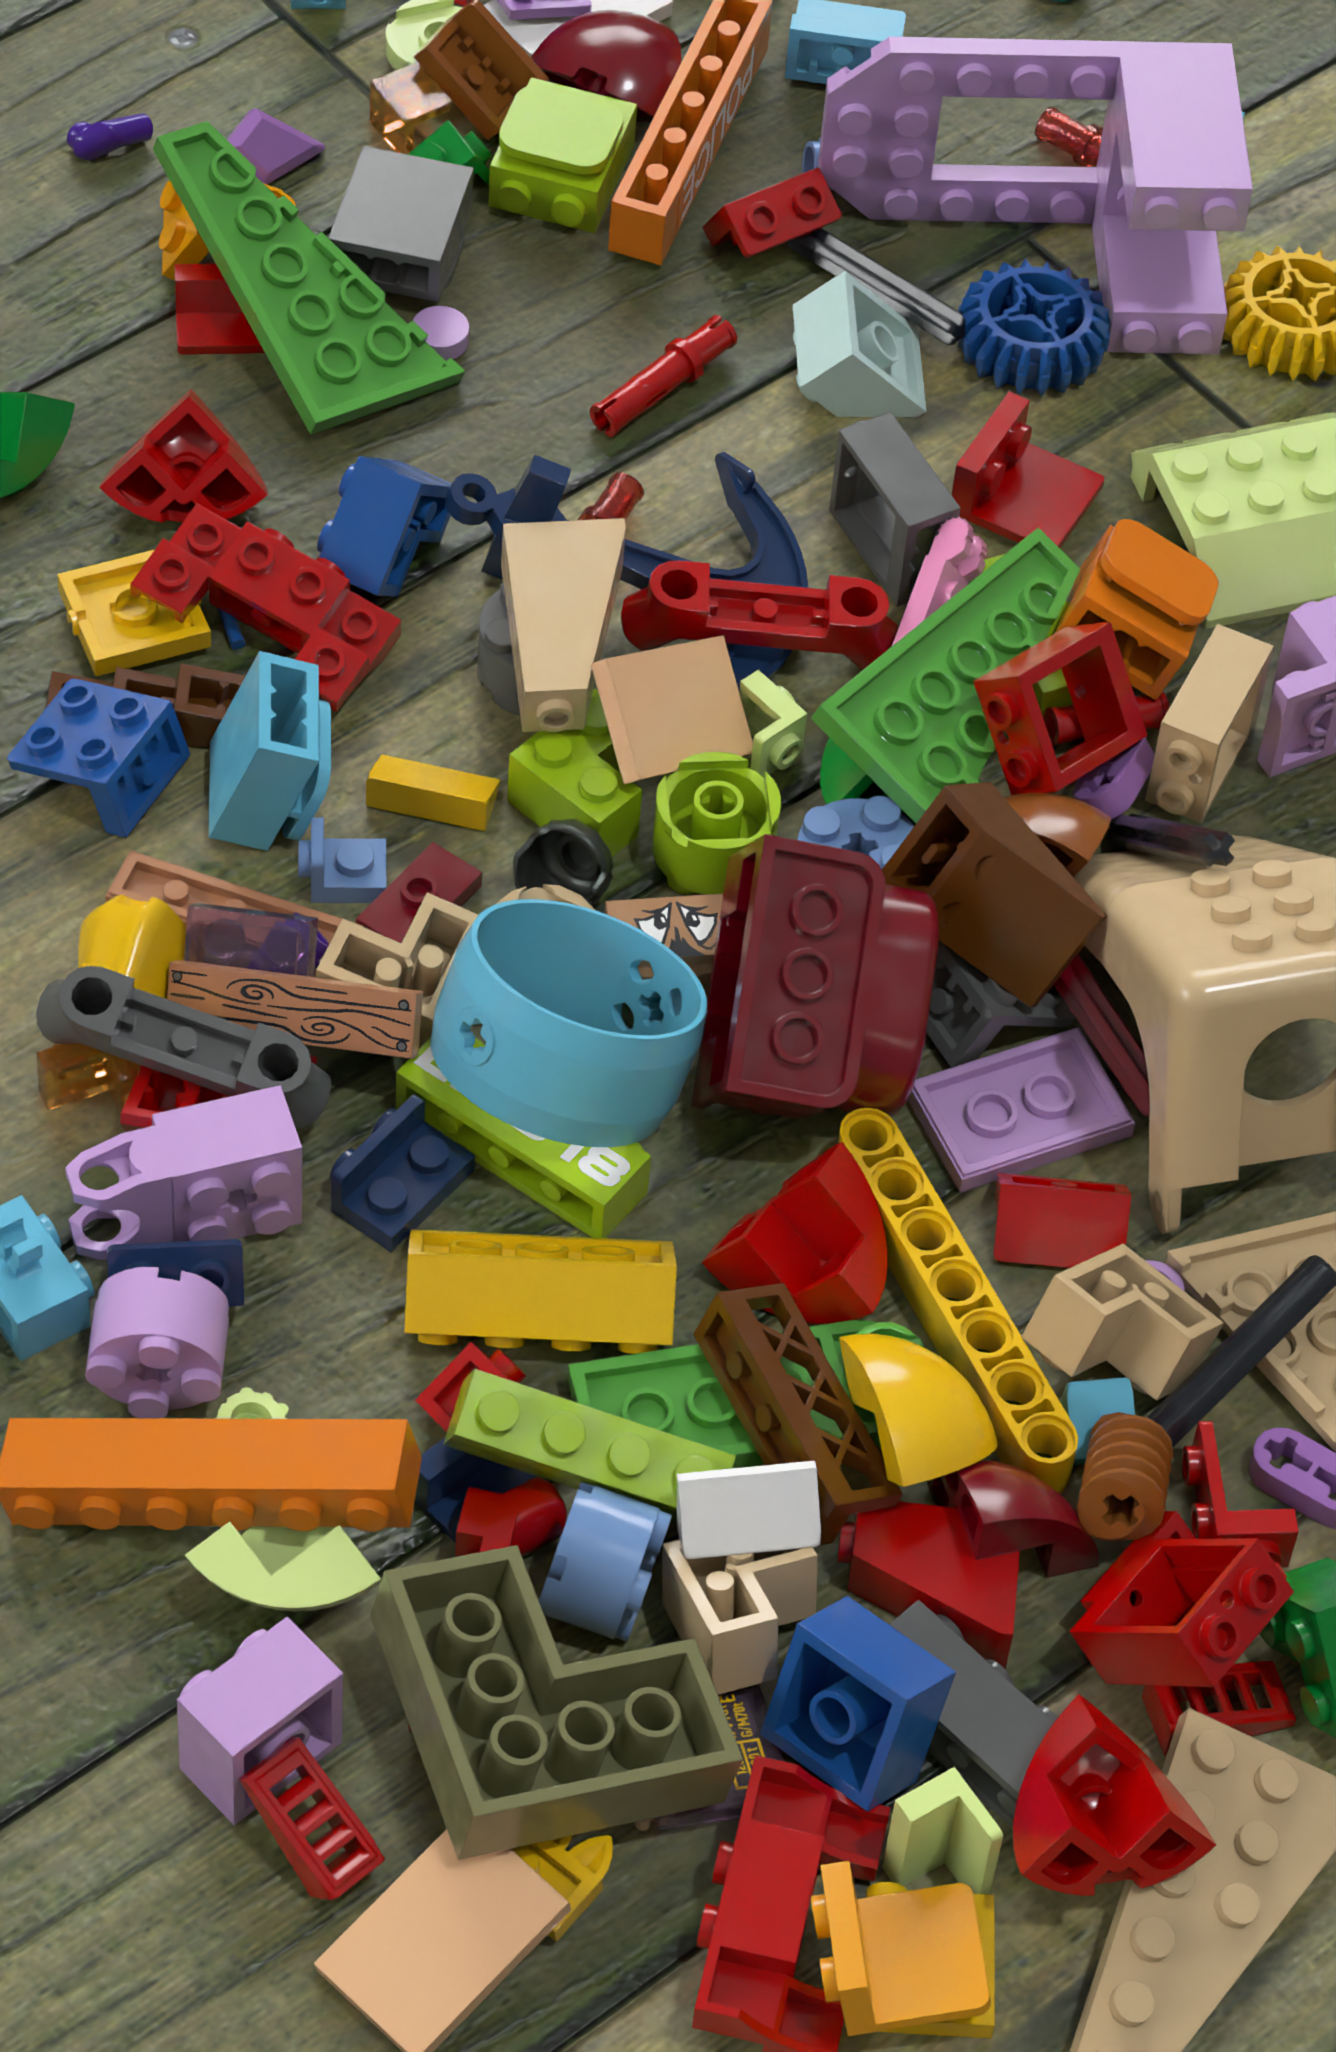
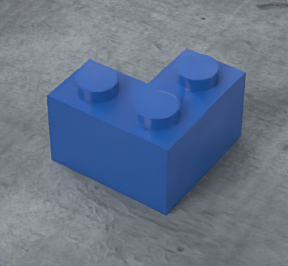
M358 456L356 464L350 465L342 477L339 486V495L342 499L334 519L329 520L325 524L318 538L317 551L320 552L319 557L336 564L345 573L346 578L350 579V584L377 596L398 597L419 542H441L451 517L445 506V497L452 483L399 460Z

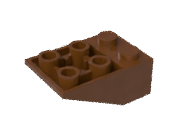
M991 782L945 785L882 869L885 876V884L923 891L929 894L934 900L938 912L939 941L1029 1007H1036L1107 917Z

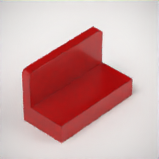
M175 264L177 352L179 354L265 353L216 264Z
M997 1173L995 1200L998 1208L993 1255L997 1261L1071 1268L1123 1243L1126 1245L1131 1194L1126 1184Z

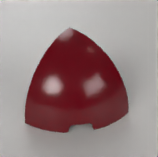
M597 10L574 17L560 25L538 46L531 59L549 78V82L637 104L636 122H652L681 65V47L675 32L653 18L630 11Z
M980 1460L958 1471L927 1480L935 1506L957 1508L976 1560L1035 1547L1046 1578L1098 1567L1099 1555L1093 1537L1085 1531L1079 1522L1077 1511L1059 1492L1036 1476L1012 1465L997 1461Z

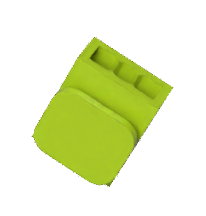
M531 77L527 87L521 89L516 94L499 131L500 145L490 164L488 206L596 233L634 147L637 104Z

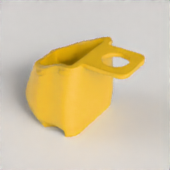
M122 894L96 907L83 920L78 943V968L86 966L104 967L135 978L134 988L167 999L169 963L175 960L204 963L207 950L174 910L164 901L152 896L149 901H138Z

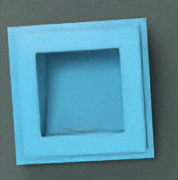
M1129 1378L1075 1381L1065 1385L1061 1404L1078 1434V1445L1073 1465L1085 1464L1092 1427L1102 1415L1116 1412L1135 1415L1133 1390Z

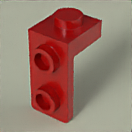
M1198 1421L1193 1444L1184 1446L1182 1450L1183 1481L1185 1486H1195L1197 1503H1193L1191 1508L1192 1534L1196 1539L1258 1538L1274 1563H1279L1282 1568L1289 1567L1299 1533L1295 1508L1227 1511L1213 1422Z

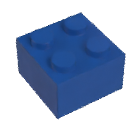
M846 1596L797 1623L760 1735L868 1812L917 1782L956 1671L849 1596Z

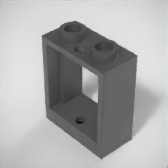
M891 412L869 420L857 421L839 430L829 511L895 605L906 604L910 599L924 558L929 554L935 536L939 534L938 529L941 528V524H944L946 520H950L952 517L958 518L960 507Z

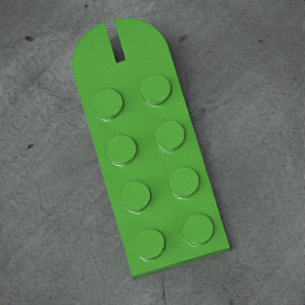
M851 1320L809 1327L850 1401L839 1337L854 1334L889 1335L906 1339L923 1347V1343L918 1336L906 1327L893 1322ZM699 1344L568 1364L567 1380L572 1401L735 1455L732 1469L764 1464ZM783 1356L781 1357L780 1362L788 1375L809 1386L812 1385L813 1381L806 1368ZM853 1404L875 1445L881 1446L875 1413ZM811 1409L810 1416L816 1427L841 1439L843 1434L836 1422Z

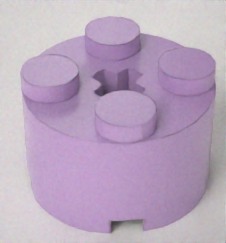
M138 1267L114 1274L105 1280L99 1289L98 1299L94 1306L85 1372L86 1380L111 1398L128 1404L129 1413L137 1418H164L168 1414V1410L182 1409L198 1405L202 1402L213 1401L221 1394L229 1326V1304L225 1294L215 1284L199 1275L181 1270L180 1281L158 1278L159 1267Z

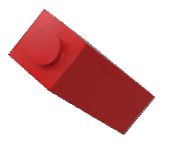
M898 1501L895 1507L856 1513L855 1522H845L840 1530L837 1562L850 1563L848 1591L896 1617L901 1615L919 1599L935 1615L941 1614L949 1618L961 1631L964 1641L985 1660H994L1006 1670L1014 1631L1020 1551L976 1560L958 1510L952 1507Z

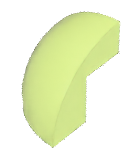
M228 1522L185 1554L190 1563L206 1579L224 1592L242 1601L273 1610L297 1612L330 1608L349 1602L381 1583V1578L340 1525L335 1528L317 1527L311 1531H296L287 1527H251L240 1535L232 1523Z

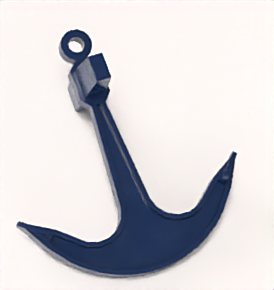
M726 452L716 454L715 463L727 505L733 511L750 543L752 559L745 566L731 570L710 567V578L809 588L803 555L796 537L784 515L764 489L755 481L756 478L753 470ZM534 455L516 488L497 494L493 484L481 475L465 473L454 479L445 497V506L448 513L455 520L466 525H480L487 521L494 533L481 572L503 580L501 568L503 524L569 521L566 520L558 509V505L571 473L570 468ZM465 496L472 497L477 502H471ZM625 539L623 569L620 580L639 589H644L648 587L651 573L658 565L667 561L691 560ZM726 643L738 690L740 688V681L757 670L761 671L769 680H772L784 666L793 649Z

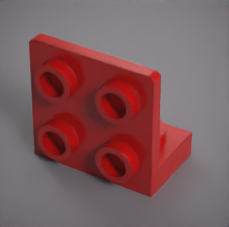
M1009 391L957 462L952 497L960 507V518H965L969 522L1017 543L1039 528L1061 549L1102 490L1104 476L1030 444L1032 427L1026 425L1030 400Z

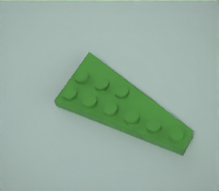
M208 121L156 138L153 147L155 155L310 435L460 383L465 370L451 357L447 361L443 359L426 342L428 334L414 321L407 324L384 301L385 293L324 233L321 232L316 235L297 217L299 209L284 195L278 198L255 176L257 168Z
M1039 528L1035 529L824 701L812 715L811 719L917 823L945 785L979 783L980 774L988 758L993 753L995 746L973 681L1046 639L1081 569Z

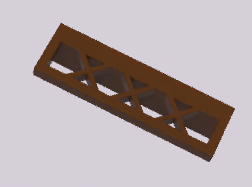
M779 1283L717 1292L693 1335L764 1465L815 1461L821 1524L820 1545L833 1543L850 1514L895 1507L903 1493L898 1484L887 1480L883 1457L786 1285ZM772 1308L784 1329L782 1334L758 1322L752 1310ZM783 1356L806 1368L813 1381L812 1385L809 1386L788 1375L780 1362L781 1357ZM811 1409L834 1420L843 1434L841 1439L816 1427L810 1416ZM841 1463L865 1474L872 1487L852 1491L839 1468Z

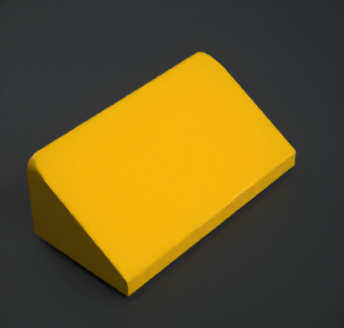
M381 754L370 770L366 780V806L486 831L501 780Z

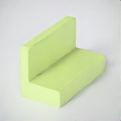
M953 1767L895 1800L882 1868L893 1883L905 1886L945 1863L957 1881L967 1884L972 1889L973 1894L990 1895L1003 1840V1832L957 1769Z

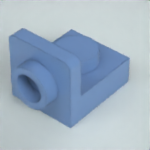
M311 817V840H299L298 878H311V903H372L386 889V839L324 838V817Z

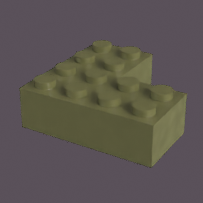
M517 1545L384 1571L370 1617L458 1860L725 1802L742 1764L743 1757L695 1638L563 1665Z

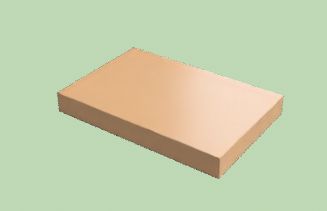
M724 635L606 658L591 663L624 784L672 774L678 771L680 761L699 753L726 752L741 757L752 754L753 741Z
M446 1829L313 1964L317 1972L402 2052H434L571 1911V1907L562 1895L511 1849L458 1860L448 1830Z

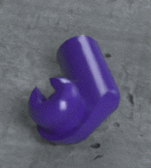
M145 113L99 121L92 125L81 121L71 126L66 140L73 149L75 156L83 160L94 161L123 146L149 141L153 135V124Z

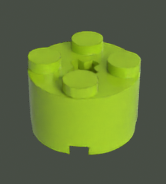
M726 752L699 753L680 761L678 771L673 772L667 779L665 774L660 781L656 794L652 850L657 865L667 876V883L674 891L680 894H723L729 857L764 834L778 835L781 809L779 789L774 779L766 771L763 777L758 772L749 768L748 759Z

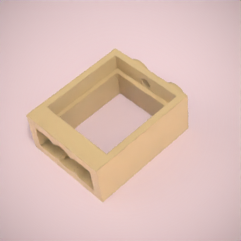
M1220 624L1216 625L1161 722L1145 801L1162 807L1170 813L1182 815L1202 823L1256 725L1274 648L1273 645Z

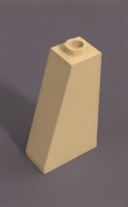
M625 518L503 524L501 568L522 732H560L563 730L585 728L595 686L591 663L601 660L623 569L626 533Z

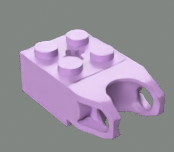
M281 1085L152 1114V1126L121 1133L81 1152L65 1167L66 1178L70 1185L74 1203L83 1205L68 1219L69 1230L76 1252L79 1255L97 1260H107V1249L113 1244L237 1239L258 1233L265 1235L275 1234L286 1229L288 1226L302 1223V1145ZM95 1166H104L116 1172L119 1177V1183L104 1190H94L82 1184L80 1178L87 1169ZM97 1218H118L121 1223L119 1234L114 1239L106 1242H97L85 1236L83 1229L90 1221Z

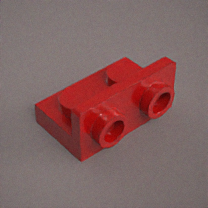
M817 167L724 205L702 228L712 247L731 239L735 247L739 246L745 258H751L837 222L842 214L820 168Z

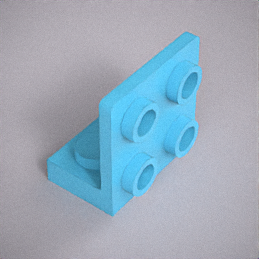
M799 0L797 12L792 14L785 78L827 84V78L846 66L853 70L871 58V49L886 38L903 37L906 14L903 11L826 0Z

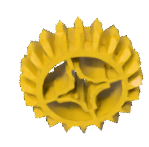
M1299 245L1293 253H1286L1281 247L1276 246L1270 256L1256 251L1252 260L1240 261L1234 274H1230L1228 281L1224 284L1227 318L1223 339L1231 342L1233 345V355H1247L1249 368L1259 365L1268 367L1270 377L1277 371L1288 373L1292 382L1298 374H1306L1314 381L1317 380L1322 371L1336 376V260L1331 262L1325 260L1322 250L1315 255L1305 254Z

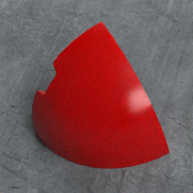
M192 389L175 403L127 451L99 486L107 496L125 509L149 520L161 523L165 521L183 522L196 503L224 519H229L255 506L268 495L263 479L246 453Z
M840 1142L782 1183V1189L779 1193L766 1202L762 1208L744 1215L712 1248L701 1263L730 1290L784 1283L806 1323L830 1324L851 1321L873 1313L881 1299L888 1265L886 1235L872 1189L853 1155L844 1143ZM772 1308L763 1309L769 1313L775 1314Z
M1078 1694L1044 1736L1028 1766L1020 1787L1013 1819V1847L1016 1863L1021 1875L1050 1890L1065 1894L1094 1896L1096 1884L1133 1880L1139 1888H1146L1173 1877L1203 1858L1217 1845L1192 1807L1154 1762L1117 1725Z

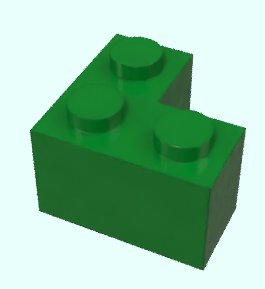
M1327 1557L1285 1572L1287 1575L1286 1580L1294 1593L1263 1628L1260 1635L1268 1646L1300 1662L1305 1684L1300 1689V1701L1303 1711L1314 1727L1336 1738V1561Z

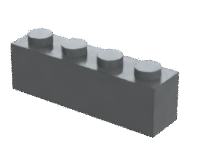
M918 1599L889 1625L956 1671L928 1751L948 1770L955 1767L974 1794L1013 1829L1016 1802L1028 1766L1044 1736L1058 1717L1049 1708L1043 1705H1035L1014 1686L1012 1678L999 1663L991 1659L985 1660L964 1641L961 1631L949 1618L941 1614L935 1615Z

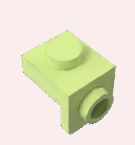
M757 670L740 681L739 694L750 734L754 736L750 768L764 777L765 771L771 774L777 769L783 770L790 767L803 753L807 712L796 704L788 690L782 686H776L761 671Z

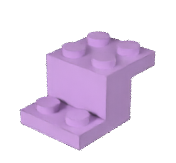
M1336 596L1319 602H1307L1289 613L1272 687V699L1257 759L1269 778L1336 753Z

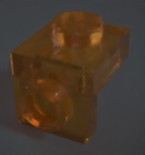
M55 1044L51 1048L36 1052L39 1092L47 1110L109 1091L121 1116V1111L139 1072L137 1063L83 1044Z

